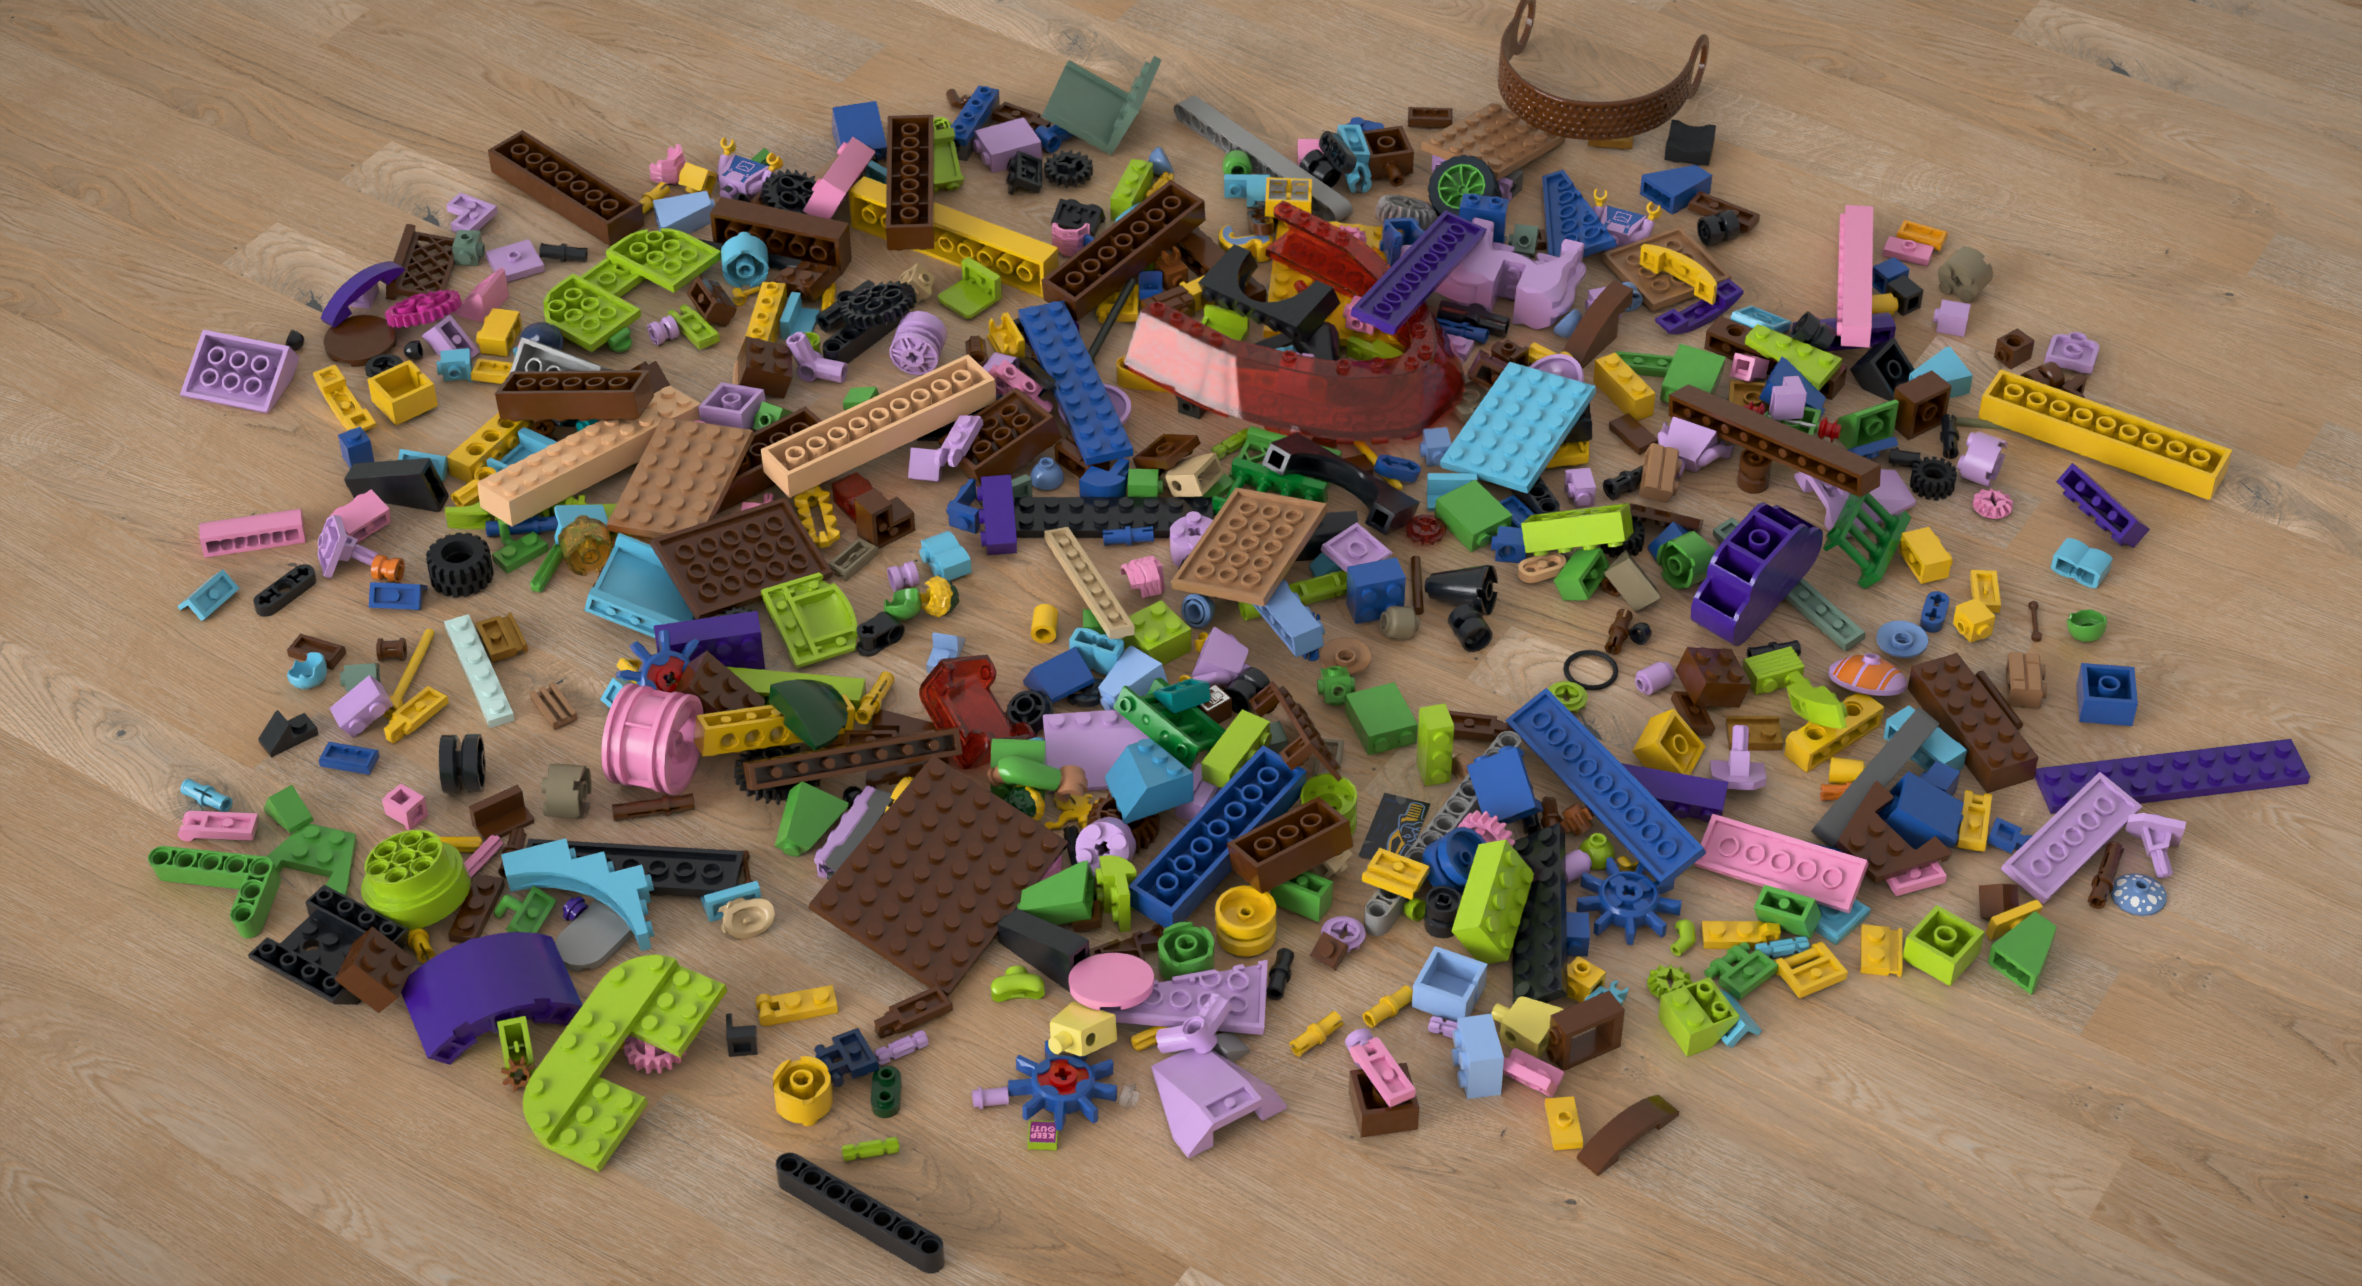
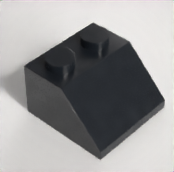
M1894 337L1873 345L1850 368V371L1863 390L1888 401L1893 400L1895 388L1900 384L1908 382L1910 373L1915 370Z

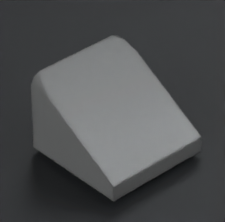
M1232 1032L1215 1034L1217 1043L1212 1050L1231 1062H1235L1250 1052V1049Z

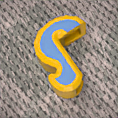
M1230 224L1223 226L1219 230L1218 246L1223 248L1225 252L1235 244L1251 251L1253 257L1257 258V261L1260 263L1272 258V236L1249 235L1235 238Z

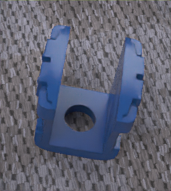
M1408 217L1384 220L1379 250L1383 251L1387 258L1388 269L1399 259L1402 246L1412 245L1425 232L1419 227L1420 224L1416 219ZM1396 229H1402V234Z

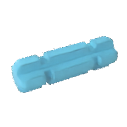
M1806 936L1794 937L1795 940L1787 938L1770 941L1769 945L1766 942L1758 943L1755 945V950L1758 949L1766 956L1776 958L1795 954L1794 951H1797V953L1809 949L1810 945Z

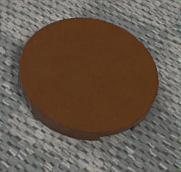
M357 315L346 318L335 328L331 326L325 334L324 346L328 357L334 362L350 363L351 366L358 367L365 366L375 356L387 354L396 346L397 339L394 327L392 325L389 326L387 320L373 315Z

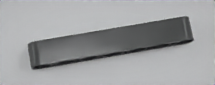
M1918 707L1814 826L1811 832L1827 846L1833 848L1874 782L1878 781L1885 788L1940 723L1921 707Z

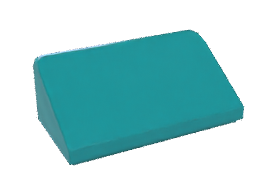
M1191 678L1153 692L1154 697L1172 713L1209 702L1211 699L1209 682Z

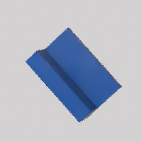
M370 582L369 608L421 610L422 590H428V585Z

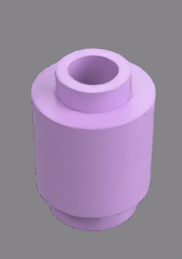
M1656 662L1636 673L1635 685L1640 692L1650 695L1671 684V681L1675 678L1674 670L1668 662Z
M1576 849L1566 854V884L1581 878L1583 872L1590 873L1592 863L1586 852Z

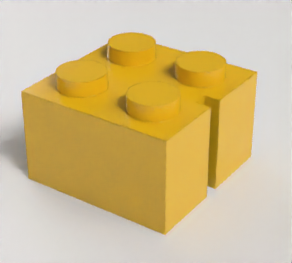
M411 360L368 378L372 402L395 425L406 422L438 406L434 383L424 373L421 374V370Z

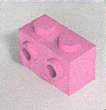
M372 489L364 494H359L353 501L345 506L338 507L330 515L341 516L346 534L358 539L357 544L391 523L390 508Z

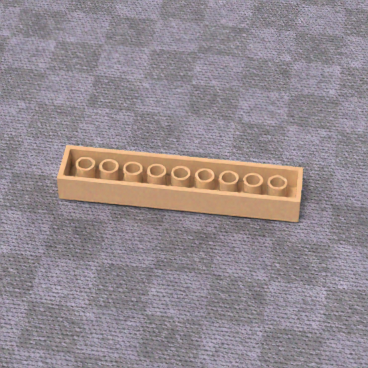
M967 354L761 449L763 472L791 498L956 421L959 415H969L996 401L995 379Z
M671 386L664 387L654 393L653 399L639 419L633 421L625 419L600 420L477 482L480 507L512 527L639 462L662 417L686 421L700 420L698 406L701 403Z

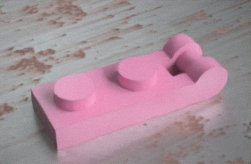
M187 811L184 814V825L180 827L178 837L183 841H192L194 838L253 841L259 824V817L257 813Z
M1378 1037L1369 1039L1365 1045L1357 1044L1350 1047L1355 1063H1359L1389 1107L1415 1097L1416 1089Z

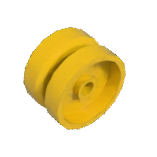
M1245 885L1233 887L1222 893L1216 901L1215 908L1216 938L1219 945L1226 952L1246 957L1259 955L1270 949L1276 941L1277 913L1274 898L1268 892L1261 894L1254 887Z

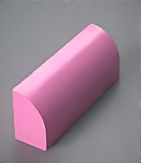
M301 508L199 523L200 542L204 558L306 543L304 516Z

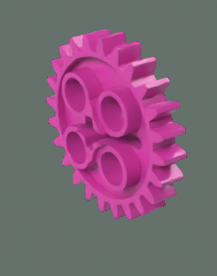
M438 290L434 293L430 291L428 294H416L408 299H403V302L395 303L394 306H390V309L386 310L385 317L389 326H397L398 328L403 326L407 328L411 325L417 326L421 323L428 324L437 321L439 318H445L444 315H451L452 312L457 311V308H461L462 301L458 291L455 292V290Z

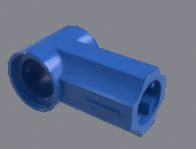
M1056 124L1049 128L1041 125L1034 131L1041 140V147L1049 153L1057 151L1063 141L1075 136Z

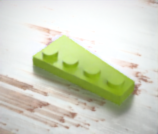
M1759 324L1746 335V345L1766 358H1774L1777 361L1781 357L1786 358L1818 391L1842 364V358Z

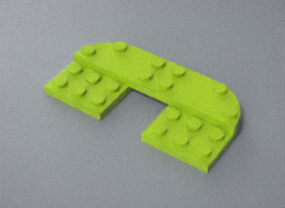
M661 228V232H648V229L634 232L606 250L607 258L580 277L574 273L547 293L543 302L545 323L557 327L563 338L565 337L593 352L606 343L614 334L642 317L641 309L622 300L620 297L645 279L675 293L721 260V251L687 233L675 229Z
M664 955L640 956L612 968L598 983L534 1071L526 1085L523 1096V1111L527 1123L538 1141L547 1149L600 1173L648 1105L646 1097L599 1077L628 1035L681 1058L727 993L726 985L680 966L675 958Z

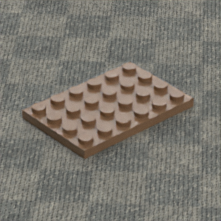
M1491 103L1423 140L1420 149L1445 160L1461 155L1475 156L1490 166L1498 181L1564 143L1565 138L1544 132L1519 118L1513 111L1506 110L1499 104Z
M662 417L607 522L608 530L657 538L713 520L754 439L753 430Z
M1235 488L1171 580L1172 589L1265 607L1327 514V503Z

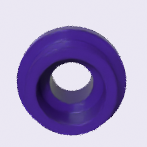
M581 896L576 899H569L563 907V918L566 921L571 920L573 922L588 908V905L585 904V899Z

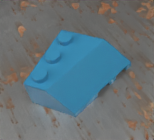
M1151 738L1141 739L1137 743L1128 745L1105 775V782L1111 796L1116 800L1118 811L1122 813L1124 824L1194 801L1193 772Z

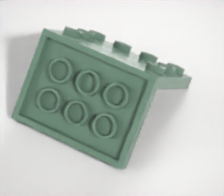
M1154 56L1150 63L1146 61L1140 71L1141 74L1133 81L1132 89L1129 93L1068 60L1041 117L1112 156L1140 111L1162 60Z

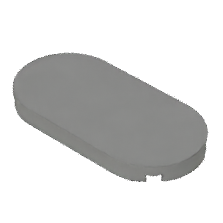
M595 900L559 934L555 944L566 969L582 971V968H589L592 970L604 964L634 934L615 911L602 902Z

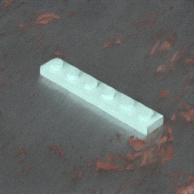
M469 614L444 621L447 634L489 728L515 721L514 713Z

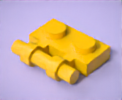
M1124 285L1096 307V316L1100 323H1104L1114 305L1109 303L1117 300ZM1138 285L1134 286L1115 322H1138Z

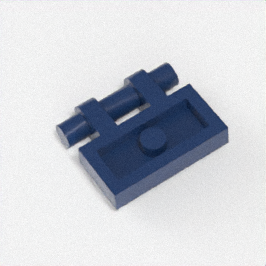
M859 1028L832 1037V1046L825 1048L823 1044H819L814 1049L816 1053L815 1058L824 1062L828 1067L831 1082L835 1087H840L844 1084L842 1077L844 1074L849 1073L852 1079H856L879 1070L878 1060ZM841 1058V1061L834 1063L835 1059Z

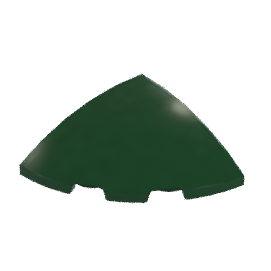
M808 679L788 680L770 685L769 703L784 715L783 725L814 751L837 740L838 732L841 728L845 729L848 719L846 702L832 685Z

